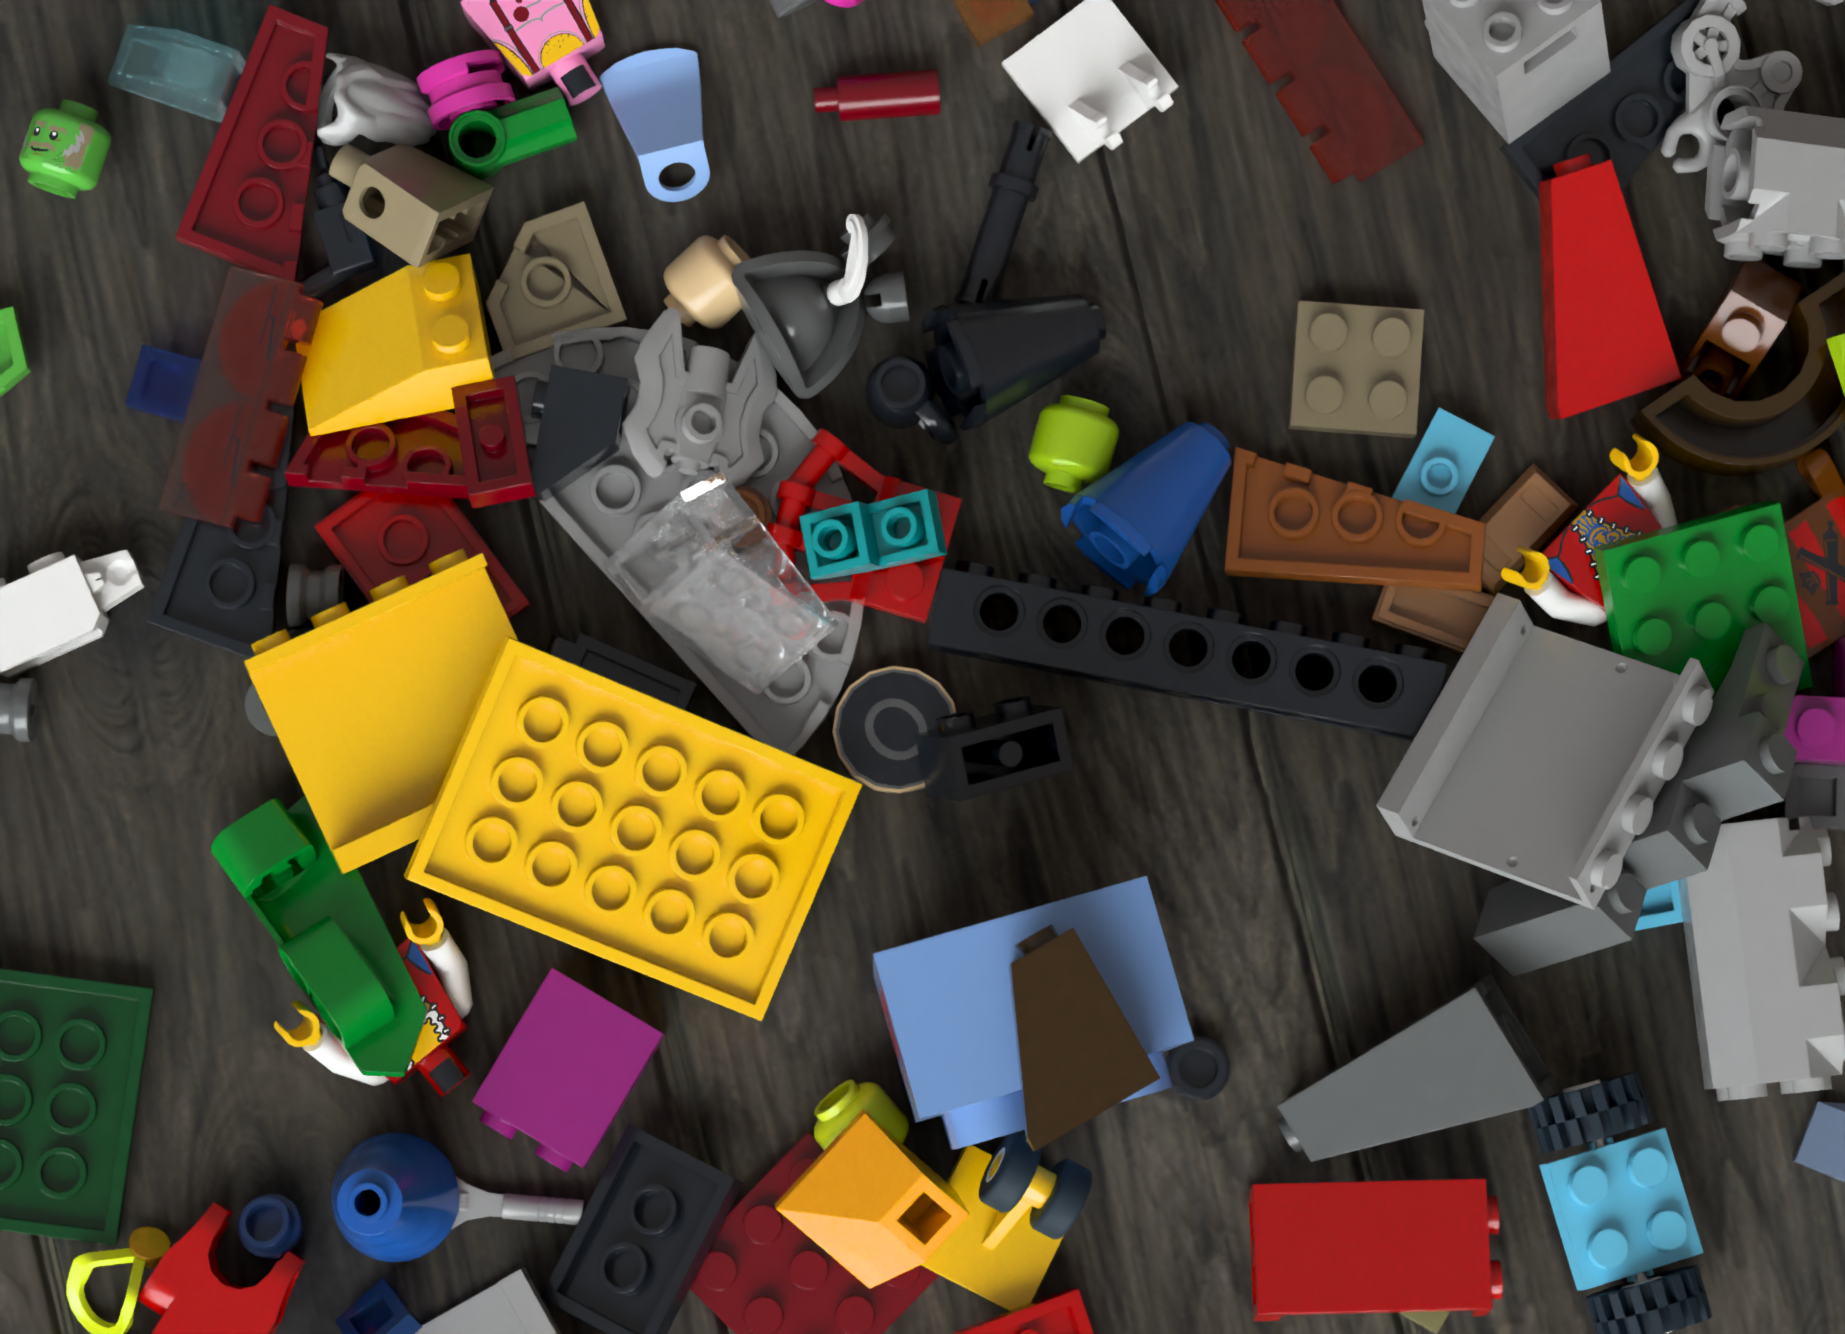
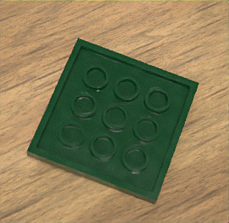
M0 968V1231L118 1245L155 989Z

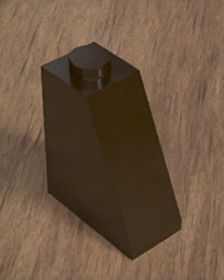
M1052 924L1016 944L1015 947L1020 953L1021 958L1009 965L1025 1136L1033 1151L1040 1149L1160 1079L1159 1074L1074 928L1058 935Z

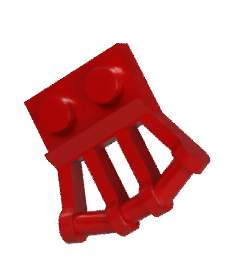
M820 428L810 440L814 447L787 481H780L776 497L781 499L775 523H768L763 538L769 543L772 587L766 588L767 605L782 606L847 600L925 624L946 555L895 567L853 574L851 581L807 585L798 584L795 551L806 554L803 534L799 531L801 526L799 516L804 515L806 508L822 511L854 502L813 489L834 462L875 493V502L927 489L903 482L895 477L881 475L850 451L838 438L825 429ZM934 491L937 496L946 548L948 549L962 499Z

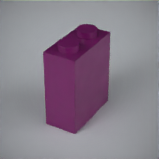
M551 968L472 1100L473 1103L485 1109L479 1121L511 1140L517 1130L522 1131L540 1142L534 1152L536 1155L565 1172H568L573 1162L582 1168H587L666 1035L561 972Z

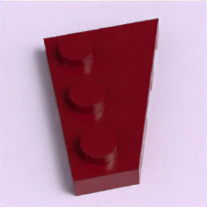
M445 410L312 437L308 433L284 472L289 486L469 499L456 416Z

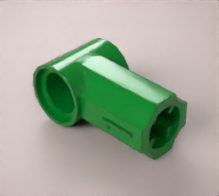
M558 86L486 112L481 110L468 111L457 117L451 125L448 139L452 160L456 167L478 179H483L498 173L503 166L577 141V136L565 100ZM473 132H484L492 136L496 144L490 154L481 158H473L461 150L462 142L466 136Z

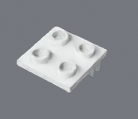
M1084 0L1002 62V67L1077 163H1080L1104 144L1110 150H1114L1123 143L1119 134L1122 130L1154 106L1161 112L1167 110L1173 105L1170 94L1178 89L1177 83L1112 0Z

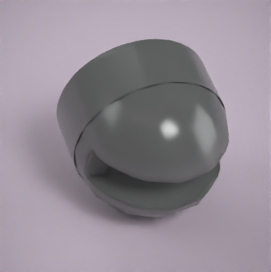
M904 271L884 273L875 276L868 282L863 295H881L882 305L865 308L866 312L873 319L881 323L890 324L910 321Z

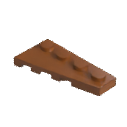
M1235 447L1225 558L1226 576L1481 592L1486 537L1485 523L1408 499L1405 501L1397 500L1375 493L1369 487L1349 481L1348 484L1313 474L1310 469L1291 463H1286V465L1258 457L1255 452Z

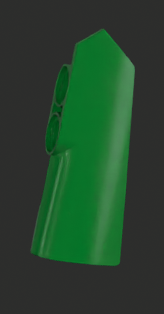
M304 795L288 810L278 798L271 799L222 830L211 845V853L279 945L278 952L290 975L361 1074L367 1076L405 1077L427 1016V1009L358 868L341 874L306 796Z

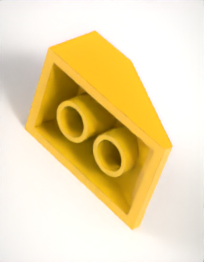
M470 253L433 260L419 268L407 265L293 325L306 418L311 437L454 409L452 387L496 379L482 297Z

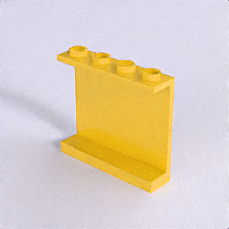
M460 549L428 564L433 575L409 586L405 575L370 590L369 592L374 602L350 613L346 602H343L312 616L310 619L315 629L291 639L287 629H284L251 644L255 656L245 660L244 665L341 874L354 870L420 838L505 636L518 640L486 572L485 567L488 564L483 553L468 559L464 549Z

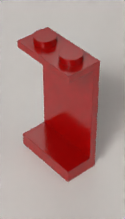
M1486 1179L1252 1184L1248 1192L1253 1321H1279L1283 1315L1472 1311V1316H1486L1493 1309L1492 1299L1502 1298L1503 1279L1500 1260H1490L1489 1235H1498L1499 1205L1497 1196H1487Z

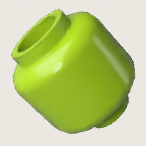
M1062 395L1059 403L1049 404L1041 410L1028 458L1038 470L1046 473L1043 482L1045 485L1065 492L1078 493L1081 491L1083 483L1092 484L1109 473L1119 438V428L1108 417L1110 411L1108 407L1085 398Z

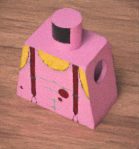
M462 0L460 2L469 24L492 50L500 52L503 63L529 91L536 90L554 79L568 104L574 106L587 100L601 89L602 85L586 61L605 47L602 32L589 0Z

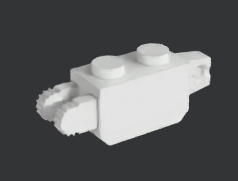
M126 549L82 561L76 555L65 558L63 552H56L29 564L27 568L30 574L9 584H6L4 578H0V675L11 678L103 637L110 621L106 611L145 587L142 574L131 552Z

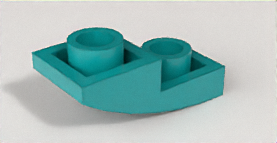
M929 489L870 504L856 501L799 516L810 577L813 580L875 571L948 554L936 492Z

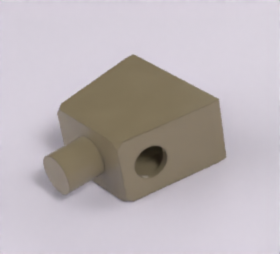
M401 143L372 156L351 144H345L334 157L329 170L330 177L350 188L342 209L344 218L416 268L473 241L494 189L492 185L410 145Z

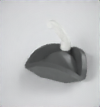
M849 214L846 219V229L851 233L847 263L833 255L818 251H784L743 261L735 266L731 275L743 312L773 366L798 398L810 399L835 379L853 355L863 332L866 305L861 289L865 282L868 265V234L865 222L858 214Z

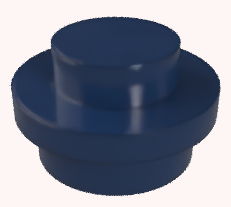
M264 1194L253 1199L243 1209L238 1223V1233L244 1247L252 1254L264 1259L279 1258L284 1256L287 1251H291L299 1242L303 1231V1219L300 1210L291 1200L279 1194Z

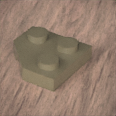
M584 201L524 222L513 245L514 249L486 301L507 362L511 360L515 362L554 348L555 344L603 327H619L628 323Z

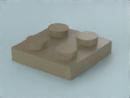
M1298 300L1295 313L1288 429L1414 438L1417 435L1424 310Z

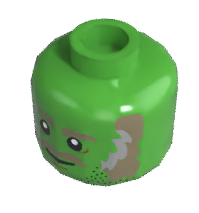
M63 99L59 109L42 108L34 113L19 156L21 166L30 173L27 180L28 183L47 192L76 199L78 191H87L96 187L111 146L110 133L103 126L96 123L98 111L81 103Z

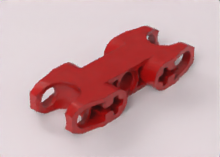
M214 1202L199 1221L176 1244L166 1251L142 1288L137 1300L162 1316L151 1334H274L283 1319L293 1287L307 1260L292 1250L287 1251L284 1257L277 1261L269 1274L257 1285L245 1288L230 1283L219 1271L216 1252L221 1236L228 1227L229 1219L233 1212L219 1202Z

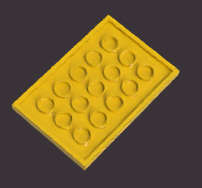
M505 636L404 873V877L414 883L762 1021L862 784Z

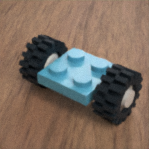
M1639 1072L1627 1073L1602 1081L1597 1079L1563 1089L1561 1093L1547 1096L1542 1102L1527 1108L1541 1154L1592 1141L1586 1144L1587 1151L1539 1165L1577 1291L1587 1290L1625 1277L1627 1278L1628 1282L1603 1289L1585 1297L1595 1333L1667 1334L1711 1318L1713 1314L1697 1265L1685 1266L1675 1270L1671 1269L1655 1275L1653 1272L1654 1268L1704 1253L1666 1128L1656 1129L1617 1142L1613 1141V1137L1605 1138L1606 1136L1625 1132L1653 1122Z

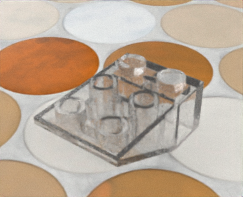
M722 471L679 493L603 563L642 615L756 695L765 690L839 625Z

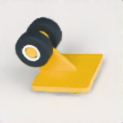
M1019 1132L1009 1134L998 1146L993 1156L973 1145L964 1147L947 1183L956 1190L970 1215L926 1263L921 1266L1008 1311L1030 1304L1063 1236L1073 1226L1085 1205L1092 1185L1091 1171L1070 1159L1059 1161L1051 1171L1039 1166L1041 1148L1033 1151L1026 1140V1136Z

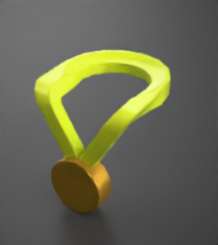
M150 1226L140 1227L130 1235L127 1248L84 1253L73 1260L67 1280L66 1296L75 1317L91 1334H125L128 1332L133 1324L134 1310L144 1267L155 1268L166 1251L170 1249L169 1237L163 1231ZM133 1263L118 1322L115 1324L106 1322L99 1318L89 1306L84 1293V1285L95 1267Z

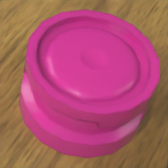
M491 49L465 53L446 59L420 73L416 79L421 93L429 95L432 106L427 112L433 129L440 131L450 130L457 117L468 111L481 110L486 112L509 104V101L510 103L516 101L510 83H505L502 80L501 74L505 71V67L499 51Z

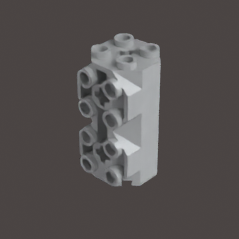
M1742 106L1725 114L1720 129L1729 130L1731 133L1726 146L1713 144L1708 157L1705 211L1708 219L1719 220L1722 226L1713 229L1716 240L1724 244V257L1736 261L1762 260L1763 254L1784 256L1783 265L1802 269L1822 267V259H1843L1844 272L1845 119L1752 106Z
M1809 816L1797 817L1789 821L1788 817L1721 824L1708 870L1678 880L1704 1090L1716 1089L1717 1101L1768 1096L1766 1083L1780 1082L1781 1094L1832 1089L1831 1076L1842 1075L1843 1061H1845V1022H1843L1840 996L1845 995V962L1842 956L1830 958L1826 948V932L1839 930L1840 912L1835 893L1826 892L1823 867L1830 866L1832 860L1829 834L1825 827L1813 829Z

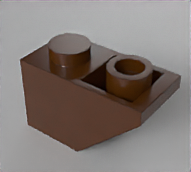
M1760 260L1744 261L1719 298L1679 367L1681 379L1673 381V383L1678 385L1694 374L1711 392L1735 401L1786 325L1803 285Z

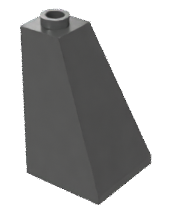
M1490 973L1287 1097L1277 1106L1283 1117L1278 1119V1125L1291 1148L1297 1153L1304 1150L1310 1161L1313 1162L1533 1107L1545 1100L1558 1082Z

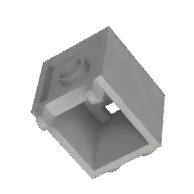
M1422 0L1426 17L1424 23L1429 31L1434 58L1508 144L1611 72L1601 0Z

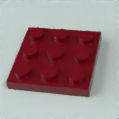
M809 1132L728 1213L690 1288L735 1334H883L939 1276L919 1265L869 1289L776 1209L774 1204L824 1152V1149Z

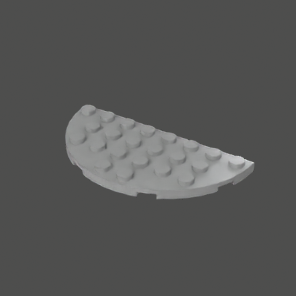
M590 327L551 334L554 348L518 361H513L508 349L491 356L496 379L511 375L515 376L519 389L527 443L537 444L541 420L531 418L533 397L537 381L548 382L551 365L627 378L631 389L626 419L636 404L640 384L634 357L641 340L649 330L630 327ZM682 337L684 366L686 368L691 348L702 345L697 344L694 340ZM731 358L729 362L728 382L730 381V378L738 364V362L732 360ZM778 388L777 397L763 414L759 434L765 462L742 484L757 489L766 497L772 510V523H775L781 499L776 497L780 481H787L814 447L810 440L817 433V430L801 410ZM623 429L618 452L547 501H539L540 504L750 737L796 756L823 723L841 692L854 659L862 627L864 606L847 600L782 606L767 605L766 588L772 587L768 541L763 540L758 545L748 549H732L720 543L710 529L708 512L713 499L717 495L710 490L709 479L715 475L714 467L709 466L706 469H700L697 475L683 474L678 471V463L672 462L671 456L664 454L663 459L667 462L665 469L658 478H652L633 456ZM834 462L813 489L852 501L841 470ZM806 508L804 515L818 511ZM795 551L798 584L807 585L851 581L853 575L820 580L811 579L806 554Z

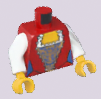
M1634 433L1632 435L1638 447L1636 455L1631 460L1617 448H1613L1609 454L1612 463L1628 474L1627 480L1621 474H1618L1542 553L1518 546L1516 548L1517 552L1521 553L1525 558V567L1521 573L1503 567L1501 571V576L1505 581L1523 587L1525 592L1552 618L1593 627L1604 622L1607 623L1593 547L1678 524L1671 495L1656 467L1659 459L1658 450L1653 443L1639 434Z
M425 898L423 901L430 913V917L426 922L422 924L410 923L404 911L399 916L408 939L400 944L397 950L427 1009V1016L405 1077L362 1075L320 1015L317 1013L316 1017L305 1003L299 1000L293 1001L291 1004L303 1015L301 1025L296 1029L286 1030L279 1022L275 1021L274 1028L288 1044L294 1047H303L306 1052L335 1074L372 1086L384 1084L388 1080L400 1085L419 1070L442 1098L471 1075L469 1069L451 1049L449 1044L469 1028L464 1017L469 1013L473 1001L468 962L448 930L443 927L444 923L435 902L430 898Z

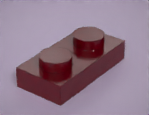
M511 375L452 387L466 486L472 509L536 496L519 389L515 376Z

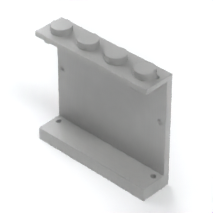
M1497 593L1376 806L1395 836L1595 910L1605 890H1610L1618 881L1622 870L1623 857L1635 835L1642 834L1647 828L1653 813V803L1665 781L1671 780L1678 772L1683 759V749L1696 726L1703 724L1709 716L1713 704V699L1711 698L1715 692L1699 660L1690 658L1681 675L1534 626L1520 600Z

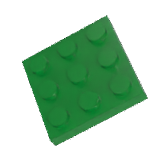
M1766 500L1593 547L1614 653L1681 675L1690 658L1699 660L1715 692L1711 698L1713 699L1731 668L1745 629L1766 622L1787 645L1794 649L1804 662L1796 691L1813 687L1781 504L1779 502Z

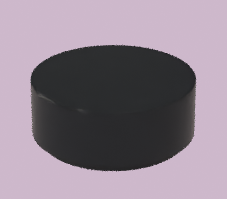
M1196 1036L1194 1041L1171 1049L1166 1059L1173 1084L1172 1090L1187 1100L1203 1101L1213 1098L1224 1089L1230 1076V1062L1225 1050L1217 1042L1206 1037Z

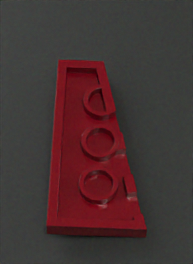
M269 4L175 236L178 242L293 287L296 286L330 34L328 27Z

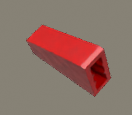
M1590 153L1553 164L1556 177L1539 182L1545 404L1549 419H1563L1681 379V374L1612 160L1593 164Z

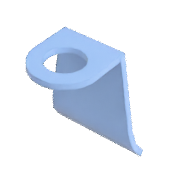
M664 48L644 51L616 62L603 72L599 79L608 101L639 160L646 189L653 197L666 202H680L696 196L705 188L710 177V169L704 147L702 89L698 53L681 48ZM682 162L691 165L695 169L693 178L683 186L668 187L659 181L660 172L670 164Z

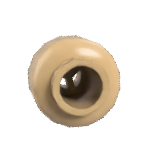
M708 235L700 236L665 269L663 278L670 294L664 299V303L668 309L675 308L680 312L681 323L687 327L692 326L696 321L712 330L723 327L742 309L731 275L736 265L751 258L734 240L726 235L719 240Z

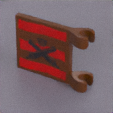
M1823 449L1809 451L1795 462L1797 471L1819 499L1784 521L1808 659L1845 635V486L1832 459ZM1739 504L1725 506L1724 508L1717 511L1715 514L1737 509L1742 506H1740Z

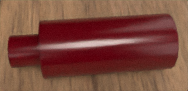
M929 69L837 76V86L814 88L815 113L839 111L840 122L940 115L938 70Z

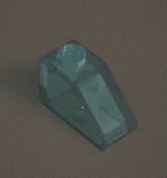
M128 24L107 83L110 86L222 123L246 62L237 49L178 29Z

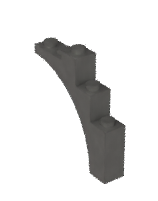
M1766 622L1745 629L1731 668L1713 698L1709 716L1703 724L1696 726L1683 749V759L1678 772L1671 780L1665 781L1653 803V813L1647 828L1642 834L1635 835L1623 857L1622 870L1618 881L1610 890H1605L1595 910L1512 879L1489 889L1473 939L1513 977L1632 940L1646 891L1707 871L1723 820L1784 801L1798 753L1784 736V732L1804 662L1794 649L1787 645Z

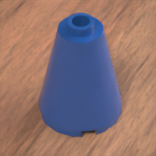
M1184 422L1072 496L1061 508V521L1065 529L1074 521L1082 534L1075 545L1102 573L1128 590L1136 582L1146 585L1147 587L1143 595L1152 596L1166 584L1231 466V458L1227 451L1229 443L1225 436L1209 423L1201 422L1198 425L1193 422Z
M381 1134L360 1143L342 1161L332 1186V1210L337 1226L343 1236L359 1252L373 1259L385 1262L409 1261L433 1251L450 1234L459 1212L458 1183L451 1161L433 1143L412 1134Z

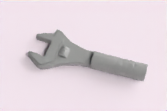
M456 1176L459 1190V1212L452 1229L467 1220L489 1216L511 1220L577 1225L586 1208V1201L511 1193H491L468 1184Z

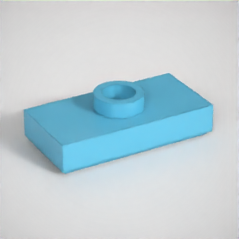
M1438 408L1391 498L1401 501L1408 499L1455 514L1495 436Z

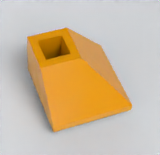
M864 1110L851 1121L774 1204L779 1212L869 1289L926 1263L970 1215L953 1187Z

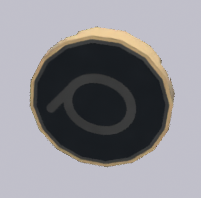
M889 666L869 671L848 687L836 707L832 733L838 758L854 779L874 791L900 794L925 788V782L915 734L937 729L936 718L957 713L954 701L937 680L918 669Z

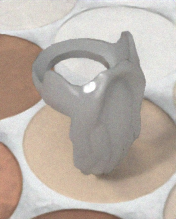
M327 53L326 57L333 60L337 67L326 80L321 94L317 135L323 143L331 146L345 145L360 134L375 142L385 141L396 145L401 143L414 147L429 142L430 138L435 136L437 130L433 129L427 112L432 104L429 95L421 93L418 84L384 66L367 62L358 57L339 53ZM334 103H336L338 116L335 119V121L332 122Z

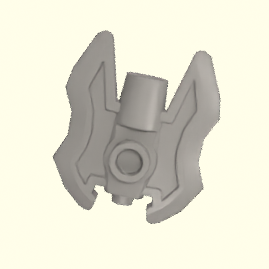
M675 308L664 310L641 340L634 357L640 384L636 404L622 423L633 456L652 478H658L663 473L667 464L663 459L665 454L671 456L672 462L678 463V471L683 474L697 475L700 469H706L709 466L714 467L715 475L709 479L710 490L714 494L727 493L744 484L765 462L759 434L763 414L777 397V374L775 367L756 333H754L749 339L729 382L730 355L726 351L715 347H692L685 368L680 312Z

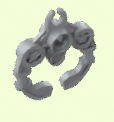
M1700 0L1690 18L1681 22L1672 35L1670 52L1676 66L1686 74V111L1675 119L1667 129L1661 152L1665 157H1672L1676 153L1678 140L1683 134H1692L1698 139L1700 145L1698 154L1695 157L1677 158L1673 161L1672 167L1677 173L1698 172L1706 168L1713 144L1726 146L1731 131L1721 130L1717 120V109L1723 99H1729L1734 105L1735 110L1742 106H1752L1784 111L1787 101L1802 79L1803 70L1801 62L1793 53L1788 51H1771L1748 60L1739 59L1741 40L1731 20L1734 16H1739L1747 9L1743 0ZM1844 0L1815 1L1822 3L1826 6H1832L1839 4Z

